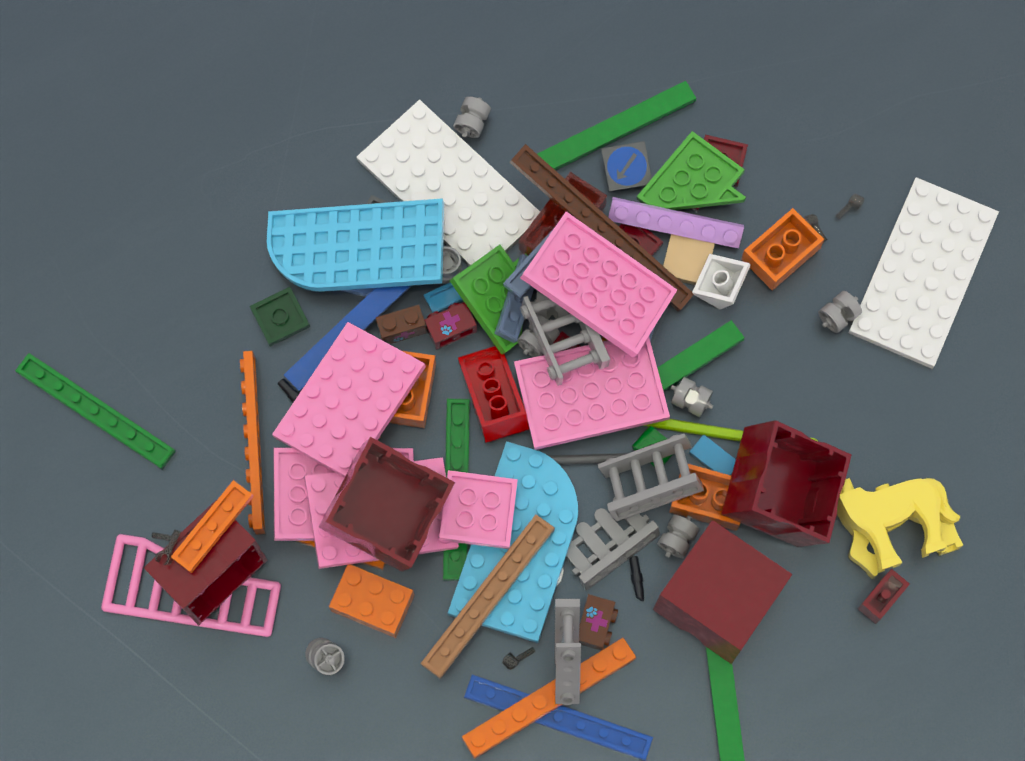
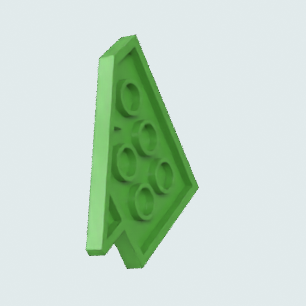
M692 131L637 195V200L643 204L671 210L744 203L746 197L734 189L733 186L744 174L745 169Z
M499 244L449 281L499 352L504 354L518 344V342L512 343L494 333L508 293V289L503 286V283L515 271L519 258L512 262Z

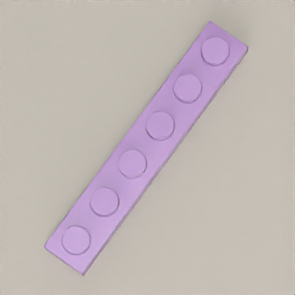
M615 197L612 198L608 215L613 222L738 249L744 230V225Z

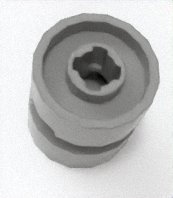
M444 246L442 283L447 284L450 283L449 280L462 272L459 252L452 247Z

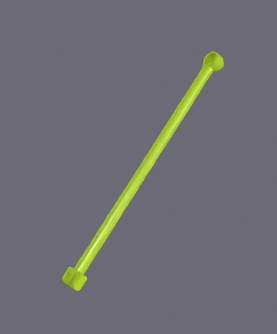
M674 419L643 425L741 442L743 435L742 430Z

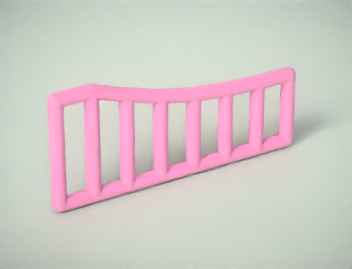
M119 534L115 541L101 609L109 613L198 626L189 615L181 614L182 608L175 601L173 602L171 612L158 611L162 587L155 580L149 608L135 607L146 551L149 550L158 555L164 548L143 537ZM124 544L138 546L126 604H113L112 600ZM250 577L242 584L248 587L241 623L227 621L231 594L220 605L218 619L207 618L199 627L264 637L271 636L281 584L277 581ZM257 588L271 590L264 627L250 625Z

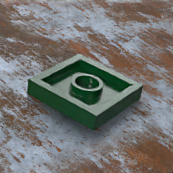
M291 287L250 306L270 347L310 327Z

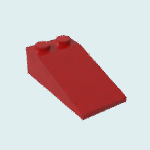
M494 346L458 357L485 443L529 430L527 414L505 354H501L497 347Z

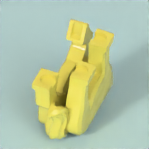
M850 478L845 479L838 499L837 515L843 526L852 535L848 557L859 565L871 579H874L878 573L885 571L887 568L892 566L895 568L902 564L887 533L898 528L908 519L921 524L923 527L925 540L921 549L922 558L936 551L941 556L958 550L963 546L954 525L955 522L959 521L960 515L951 509L945 488L939 481L926 478L908 480L893 486H889L887 483L875 488V492H868L860 487L854 489ZM869 542L872 545L875 554H872L867 550Z

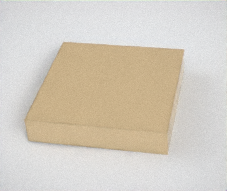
M671 234L663 266L681 282L696 285L709 254L713 253L715 243Z

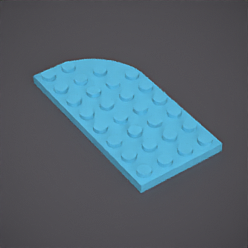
M443 198L268 211L267 249L279 272L290 282L301 288L322 292L442 283Z
M506 441L495 476L518 479L510 547L535 514L555 527V530L481 626L538 643L577 525L578 501L570 478L554 459L540 451ZM471 544L448 610L449 616L455 618L458 616L508 549Z

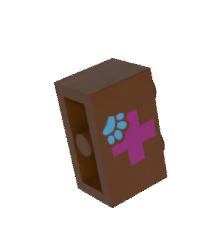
M419 304L376 317L381 339L388 344L427 333Z
M588 594L579 625V643L581 645L600 651L603 650L604 645L609 646L612 632L608 631L610 622L615 623L618 609H614L616 602Z

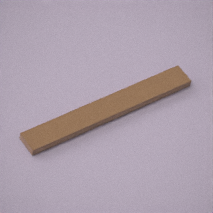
M535 514L421 662L424 668L439 679L442 678L554 532L555 527Z

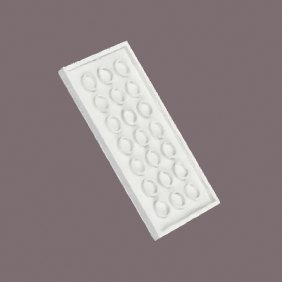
M418 100L357 156V160L401 202L443 198V242L448 247L456 249L461 259L468 266L499 244L507 252L543 219V214L421 100Z
M916 177L861 302L862 313L854 319L848 333L933 369L999 211Z

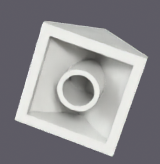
M709 254L692 293L718 309L731 306L736 300L751 265L747 262Z

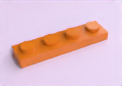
M233 480L173 553L171 558L192 573L254 497L253 494Z

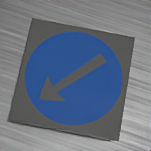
M645 141L601 148L609 192L646 186L652 179Z

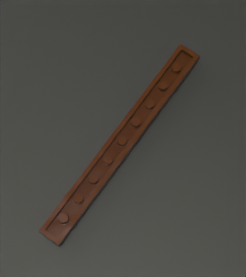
M526 144L510 161L517 170L565 212L571 214L676 288L677 291L669 304L678 312L694 295L689 288Z

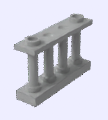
M528 296L523 297L522 306H520L524 319L529 320L549 365L547 367L551 380L555 379L557 386L562 385L564 378L562 374L592 362L594 364L597 363L600 370L609 366L611 359L599 333L572 314L540 325L535 313L558 304L548 298L531 305ZM573 322L579 323L582 329L580 334L549 345L544 333ZM582 342L588 343L591 349L589 354L558 366L554 353Z
M685 433L673 435L667 440L617 458H609L605 462L598 464V468L605 478L610 477L615 500L608 503L607 506L610 514L616 521L704 491L702 482L697 474H690L684 450L692 448V445ZM675 454L681 477L668 482L662 458ZM654 462L659 485L646 489L641 466ZM632 469L637 492L636 494L624 497L619 474Z
M555 599V704L571 705L579 704L580 599Z

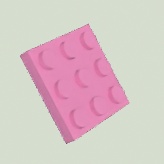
M448 470L447 478L454 481L455 484L443 505L439 540L509 549L518 479Z

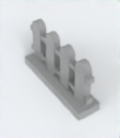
M603 508L596 510L594 516L597 523L592 527L585 522L579 523L576 527L579 537L571 541L566 557L575 567L572 570L575 576L580 574V583L585 590L590 589L628 560L629 557H632L660 535L657 524L654 521L648 524L647 522L650 519L647 515L642 517L640 514L625 518L630 527L623 531L613 516ZM600 529H603L611 538V541L606 545L596 534ZM583 542L593 553L589 558H586L578 549V546Z

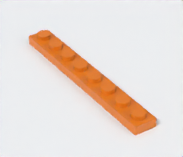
M243 351L244 359H240V370L245 375V381H241L242 394H246V402L242 403L243 416H247V424L243 426L244 437L248 438V447H245L246 461L249 460L250 469H246L247 483L251 484V491L249 492L254 496L248 503V505H252V514L248 515L249 528H253L256 534H265L256 359L253 351Z
M621 638L581 663L580 693L636 659L635 654L624 638ZM556 679L463 735L462 740L473 758H477L563 705L555 704Z

